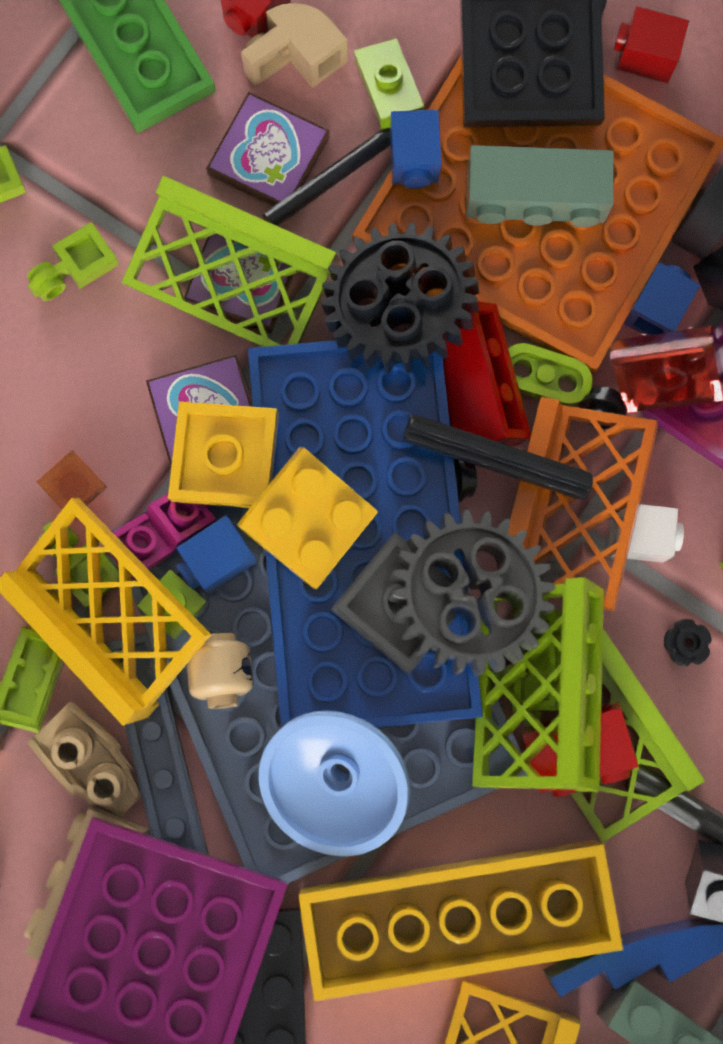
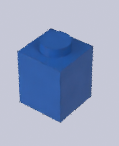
M438 110L391 111L389 134L392 185L403 184L407 188L419 189L427 187L431 183H438L441 169Z
M659 262L623 324L664 346L677 329L701 284L691 280L689 273L682 268L673 265L666 266Z
M227 515L176 548L184 559L176 566L193 590L201 585L208 595L257 563L255 556Z

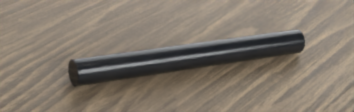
M390 127L375 133L262 214L263 220L276 226L281 225L390 146Z

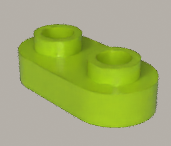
M519 343L508 348L513 368L516 365H524L530 372V375L527 377L516 375L521 395L540 400L541 397L557 399L564 406L575 407L581 403L585 395L590 393L593 384L592 374L589 368L578 359L528 343ZM561 379L570 380L573 383L574 390L571 392L562 391L558 381Z

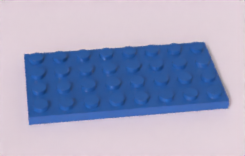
M335 340L248 348L253 407L277 408L279 412L272 480L298 448L304 447L378 511L317 590L311 588L265 549L281 727L298 716L318 711H335L353 715L376 728L483 717L478 676H474L470 663L466 664L463 672L459 675H454L451 659H447L438 668L433 667L436 652L430 649L411 673L406 674L331 611V608L395 532L406 541L409 540L412 534L425 539L422 528L428 521L435 524L441 530L440 519L445 513H449L456 524L459 522L460 510L454 458L403 440L404 431L411 415H418L450 426L442 357L436 352L429 354L431 361L429 368H426L420 359L413 360L411 373H406L402 362H395L392 371L386 373L382 360L379 359L371 369H368L363 359L364 353L357 359L351 360L346 349L347 346L339 348ZM454 551L455 557L459 559L463 566L464 558L462 553ZM437 566L440 570H442L446 575L450 577L447 570H445L443 567ZM467 585V586L464 588V590H466V591L469 593V591H468V585ZM457 614L448 625V629L455 635L465 636L468 631L467 622L461 615Z

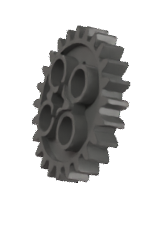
M465 510L461 514L458 524L455 523L449 513H445L440 519L441 530L435 524L428 521L422 528L425 539L412 534L407 541L413 553L401 551L398 554L396 561L406 570H394L390 575V580L401 585L402 588L393 591L389 595V601L403 603L404 608L399 610L392 618L396 622H409L411 627L403 634V640H409L418 636L422 641L416 651L417 656L425 654L430 649L436 652L433 667L438 668L447 659H451L453 674L459 675L463 672L466 664L470 663L472 672L477 677L485 672L486 661H488L493 671L498 673L505 669L504 656L510 662L516 664L524 659L519 646L531 651L539 645L531 632L542 634L548 630L549 625L539 615L549 614L555 609V605L542 599V596L549 594L555 589V584L541 582L540 576L551 568L550 564L535 565L533 558L539 553L541 547L538 545L525 549L522 543L526 538L527 531L522 530L512 537L508 534L509 519L506 518L496 528L491 526V514L487 511L482 515L478 523H474L470 510ZM454 551L462 553L464 558L463 566L459 559L455 557ZM484 551L494 557L497 564L495 572L485 571L479 566L476 559L477 552ZM440 566L447 570L451 579L450 586L441 587L433 583L429 577V567ZM467 585L470 590L479 589L481 596L477 600L474 596L465 597L463 589ZM495 598L506 599L511 603L514 609L513 620H505L497 615L494 610ZM448 613L459 614L466 620L468 626L467 635L458 636L448 629L446 625ZM481 619L485 626L489 628V635L483 634L481 630Z

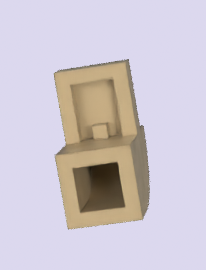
M288 3L276 6L266 12L268 32L254 36L246 44L245 49L241 51L244 75L254 87L291 62L313 88L347 63V38L331 19L317 8L301 3Z

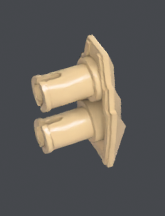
M72 701L40 730V733H37L27 743L71 796L76 792L92 806L95 804L101 805L121 817L142 797L141 791L130 773L133 766L120 751L123 746L96 720Z

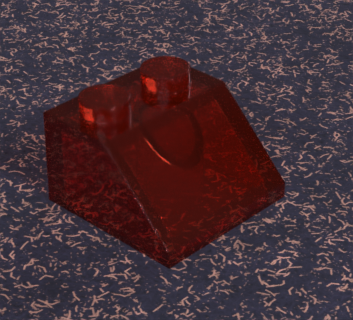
M715 325L688 327L680 331L653 335L641 334L632 338L619 339L610 350V359L624 405L627 408V413L723 401L720 352Z

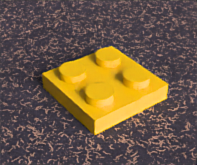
M179 401L168 499L171 502L250 508L272 482L279 421L277 408Z
M299 447L237 523V526L311 588L317 590L378 511L304 447Z

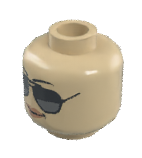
M233 633L211 634L186 664L189 693L194 698L207 700L208 709H223L237 706L238 696L247 694L253 687L250 648L247 644L237 641L236 635Z

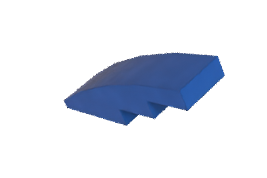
M707 918L686 919L635 930L621 935L623 950L561 960L543 969L552 988L560 997L599 974H602L605 981L616 990L654 967L660 976L671 983L723 952V922Z

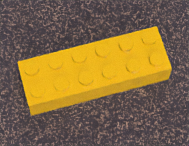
M595 840L302 887L298 894L314 1001L623 950L604 844Z

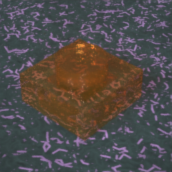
M73 450L66 454L37 481L41 488L61 509L65 507L71 498H80L87 506L107 488L101 479Z

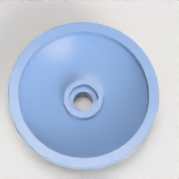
M318 711L298 716L287 722L274 734L267 744L260 761L259 787L270 816L290 838L313 851L332 856H354L367 853L387 842L397 831L406 814L410 799V783L408 772L400 753L380 730L353 715L335 711ZM336 764L344 765L349 769L350 773L341 772Z

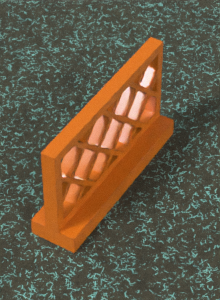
M541 397L527 452L569 466L576 462L581 470L589 472L581 458L605 443L617 463L593 478L591 490L594 489L607 509L582 524L569 505L577 500L576 498L567 495L563 496L561 493L520 480L510 518L508 534L514 537L522 530L527 531L526 538L522 543L525 549L538 545L541 547L542 539L544 538L548 546L539 551L533 558L535 565L554 554L566 575L552 584L565 583V578H578L601 563L610 576L606 596L604 597V609L615 611L656 438L658 422L657 420L564 406L560 400ZM572 420L591 423L599 436L576 451L567 439ZM600 425L610 426L611 428L604 432ZM626 429L644 432L641 448L622 459L610 439ZM566 446L570 455L562 459ZM637 461L635 473L633 475V473L628 467ZM623 470L632 483L630 494L611 505L599 485ZM555 492L560 500L551 505ZM565 507L577 528L553 543L545 531L547 519ZM626 508L622 522L617 513ZM612 516L621 529L619 541L600 552L587 532ZM583 535L596 556L571 571L558 550ZM615 554L613 566L611 569L608 563L606 562V559ZM563 597L554 598V599L563 600Z

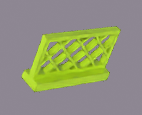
M163 175L155 192L159 196L121 283L261 347L281 345L269 339L263 322L288 312L294 330L287 345L300 344L324 292L322 284L323 282H328L331 276L328 267L329 265H338L340 262L337 253ZM166 212L183 219L189 236L164 245L159 228ZM191 223L204 228V230L195 233ZM214 234L225 237L231 255L206 264L198 241ZM155 240L158 248L150 251ZM233 241L247 248L237 252ZM192 244L200 267L176 276L168 253ZM256 253L267 256L274 274L248 283L240 260ZM159 256L162 257L169 276L168 280L153 286L137 280L146 261ZM276 261L289 266V268L279 271ZM234 262L243 286L218 295L210 271ZM298 272H303L316 278L309 296L291 303L282 279ZM204 275L212 298L195 305L186 302L179 284ZM277 281L285 305L260 315L252 290ZM173 287L176 297L162 290ZM246 293L254 317L238 324L228 321L221 303ZM215 305L218 316L204 309ZM304 306L301 315L297 320L294 309ZM257 324L261 335L246 328Z
M565 578V583L555 584V589L552 592L542 596V599L545 601L549 598L563 597L562 615L537 641L539 645L531 651L528 650L526 654L521 649L524 659L516 663L503 678L495 673L488 661H486L485 672L478 676L483 717L476 718L472 786L478 788L573 789L583 792H599L604 589L587 578ZM495 598L494 610L496 611V613L497 601H507L506 599ZM481 619V630L484 635H489L490 630ZM562 632L560 640L557 636ZM553 643L561 651V664L547 677L534 661ZM528 668L542 684L523 703L510 687ZM559 682H560V691H559V689L556 687V685H557ZM551 693L559 702V715L545 728L532 711ZM505 694L518 710L499 728L491 719L492 706ZM526 718L540 735L521 754L509 740L508 736ZM557 733H558V741L554 738V736H555ZM502 744L516 761L502 776H489L490 755ZM547 744L557 753V777L540 776L530 764L531 760ZM522 770H524V771L528 774V776H517V775H518Z
M604 629L602 684L606 686L611 694L609 704L620 702L622 711L627 718L625 719L626 725L632 726L638 734L635 750L638 765L643 764L660 768L671 786L661 791L655 797L634 792L639 767L631 770L628 790L599 784V791L626 797L623 815L607 826L603 825L594 811L597 792H591L589 802L582 791L572 793V797L602 843L686 790L689 792L705 782ZM513 663L497 674L503 678L513 668ZM536 712L535 716L539 721L541 712ZM526 718L523 720L527 727L532 726ZM643 744L654 760L641 758ZM632 799L645 801L630 811Z

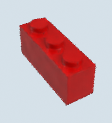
M478 301L479 312L470 313L473 319V329L465 330L459 328L462 333L463 344L459 346L448 341L446 343L448 358H442L449 417L454 428L514 446L530 440L531 432L497 304Z

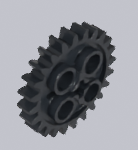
M410 222L406 232L401 234L398 233L395 223H390L387 236L382 237L377 229L372 228L371 242L366 244L362 239L354 238L357 250L354 254L346 250L339 251L343 266L329 265L328 270L333 281L323 282L322 287L327 298L321 301V305L325 315H327L325 321L329 332H335L333 336L339 348L347 346L346 349L351 360L357 359L364 353L363 359L368 369H371L380 359L383 361L386 373L392 371L395 362H402L406 373H411L413 360L420 359L421 363L426 368H429L431 366L429 354L436 352L442 358H448L446 343L449 341L461 346L463 339L459 328L465 330L473 329V319L470 313L479 312L478 297L475 296L480 293L478 279L473 278L475 276L474 264L472 261H466L463 246L452 249V241L449 234L441 237L436 242L434 227L429 226L421 236L417 235L414 222ZM396 264L406 265L405 267L399 270H389L393 265ZM432 289L444 290L442 293L436 296L425 295L429 290ZM364 299H375V301L369 305H358V303ZM404 323L413 325L404 332L393 331L398 325Z

